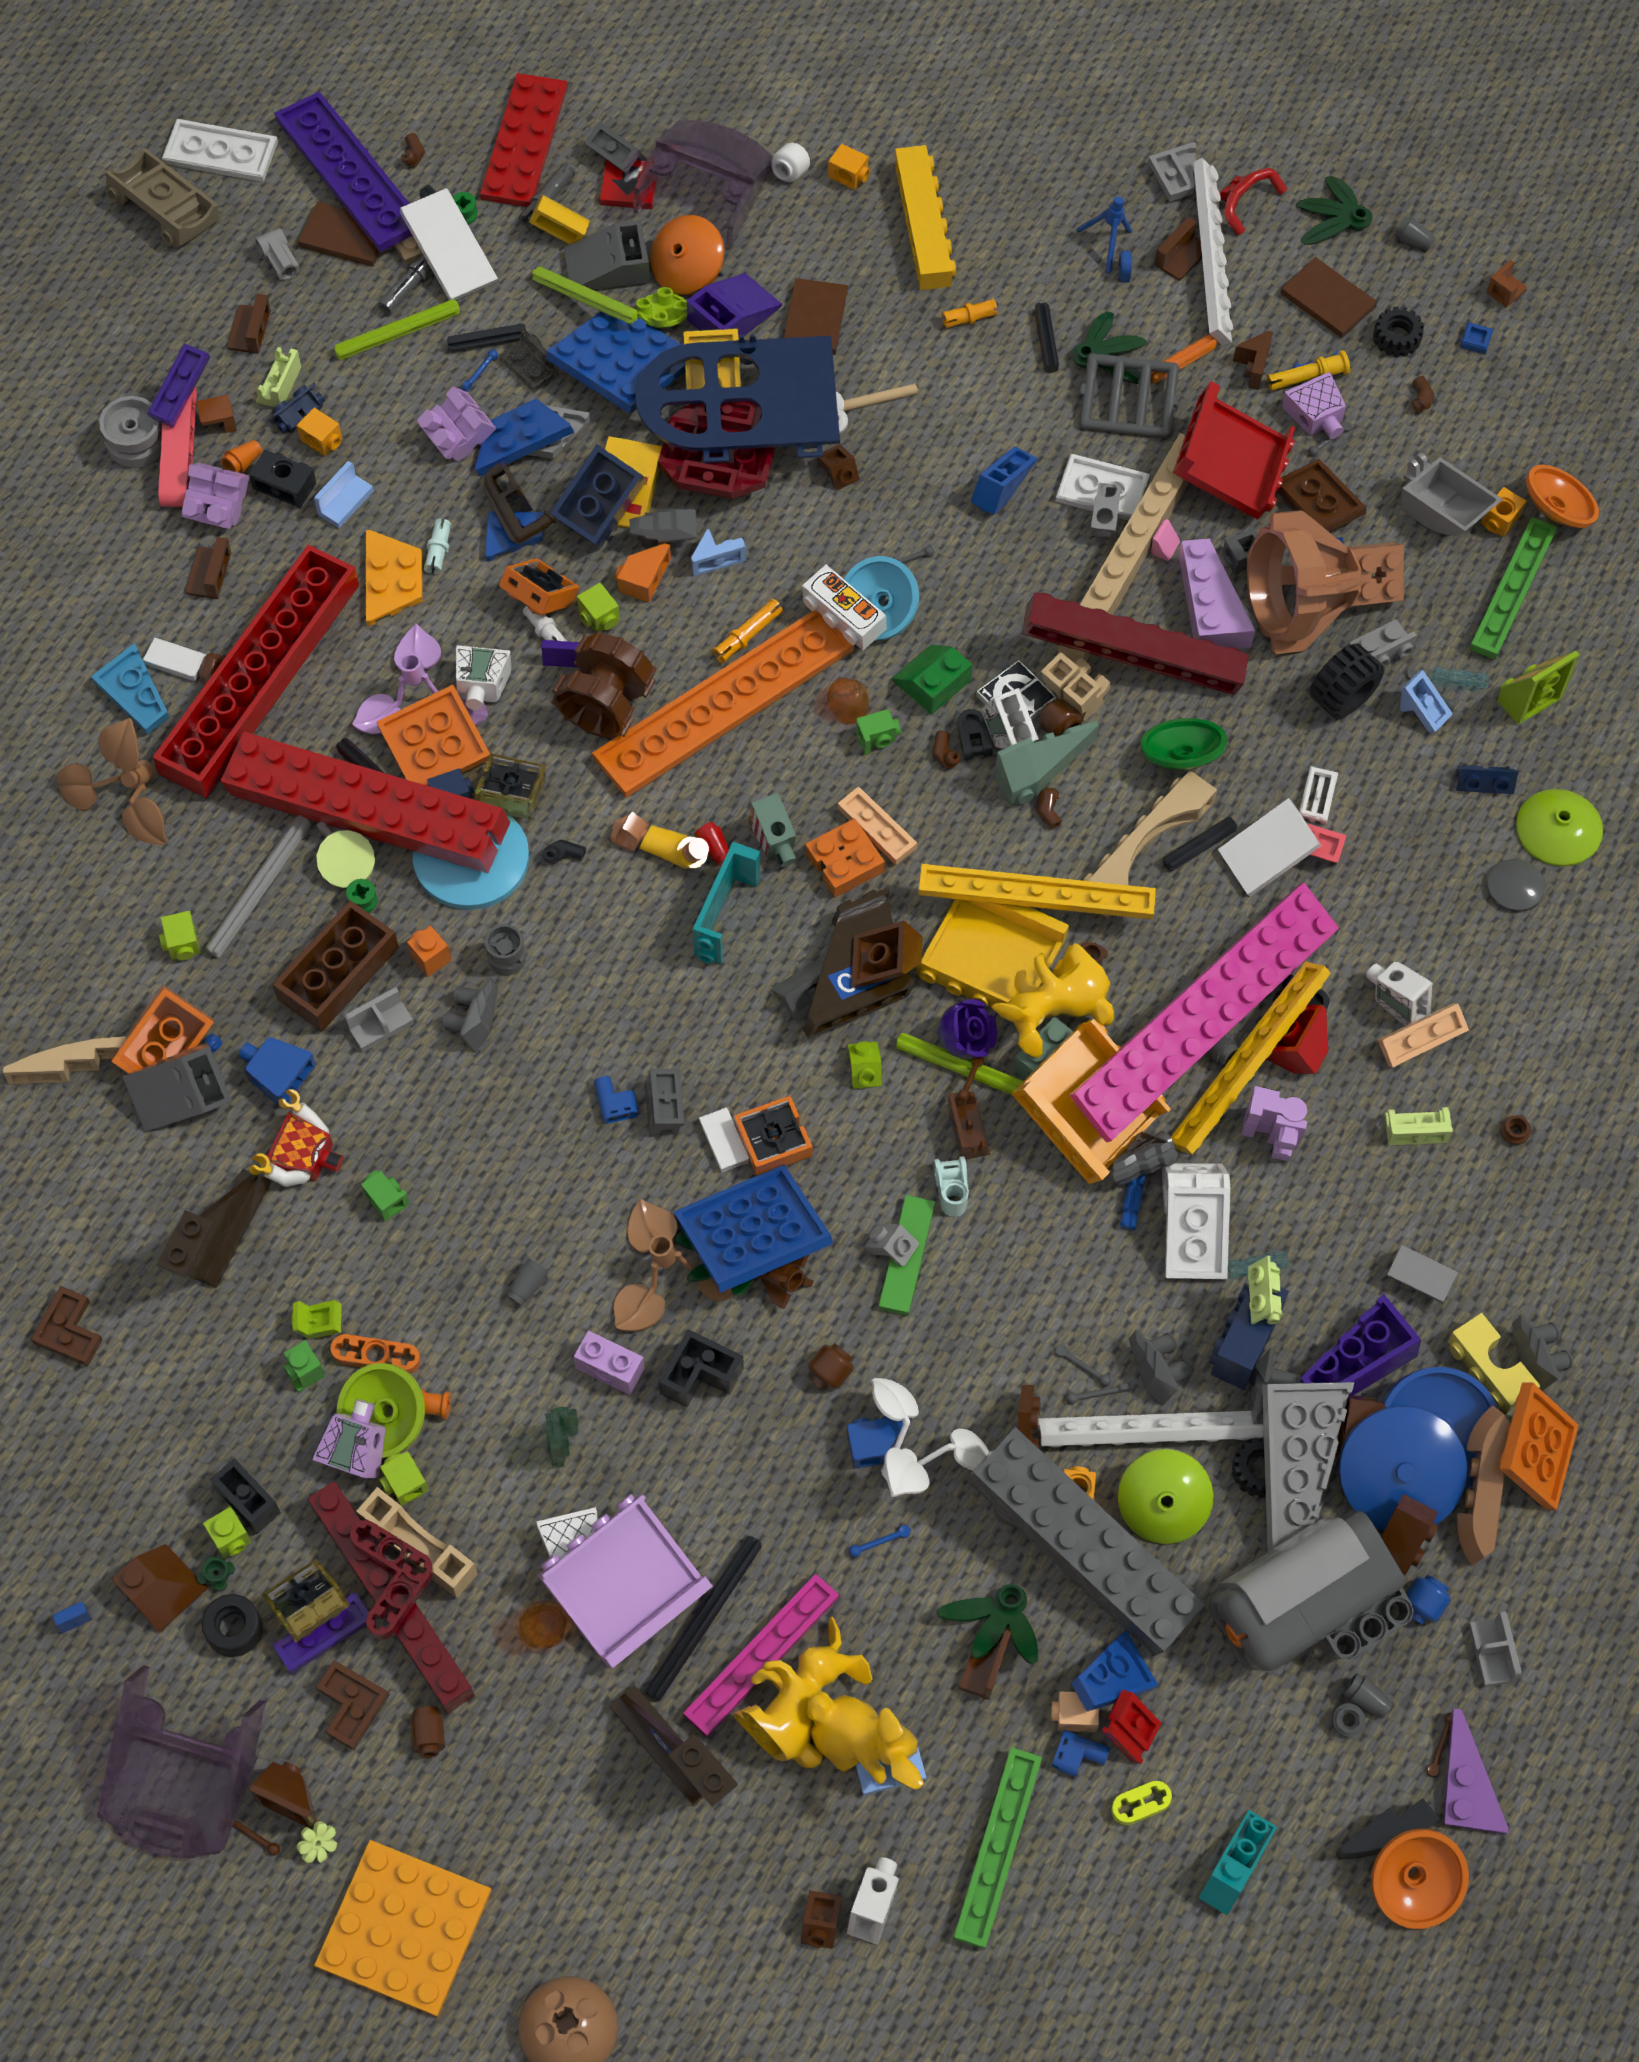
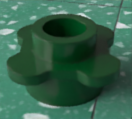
M213 1555L208 1556L205 1559L202 1572L197 1575V1580L201 1585L208 1584L213 1586L216 1591H223L227 1588V1580L234 1573L235 1567L232 1562H226L222 1558ZM218 1571L219 1574L217 1576H214L213 1572Z

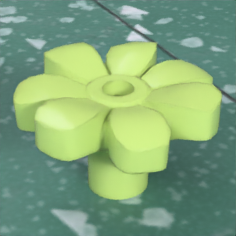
M322 1821L316 1822L313 1830L305 1827L301 1831L303 1841L297 1844V1851L303 1854L302 1859L307 1863L313 1862L315 1858L320 1863L326 1860V1850L333 1852L337 1847V1842L332 1839L336 1834L335 1829Z

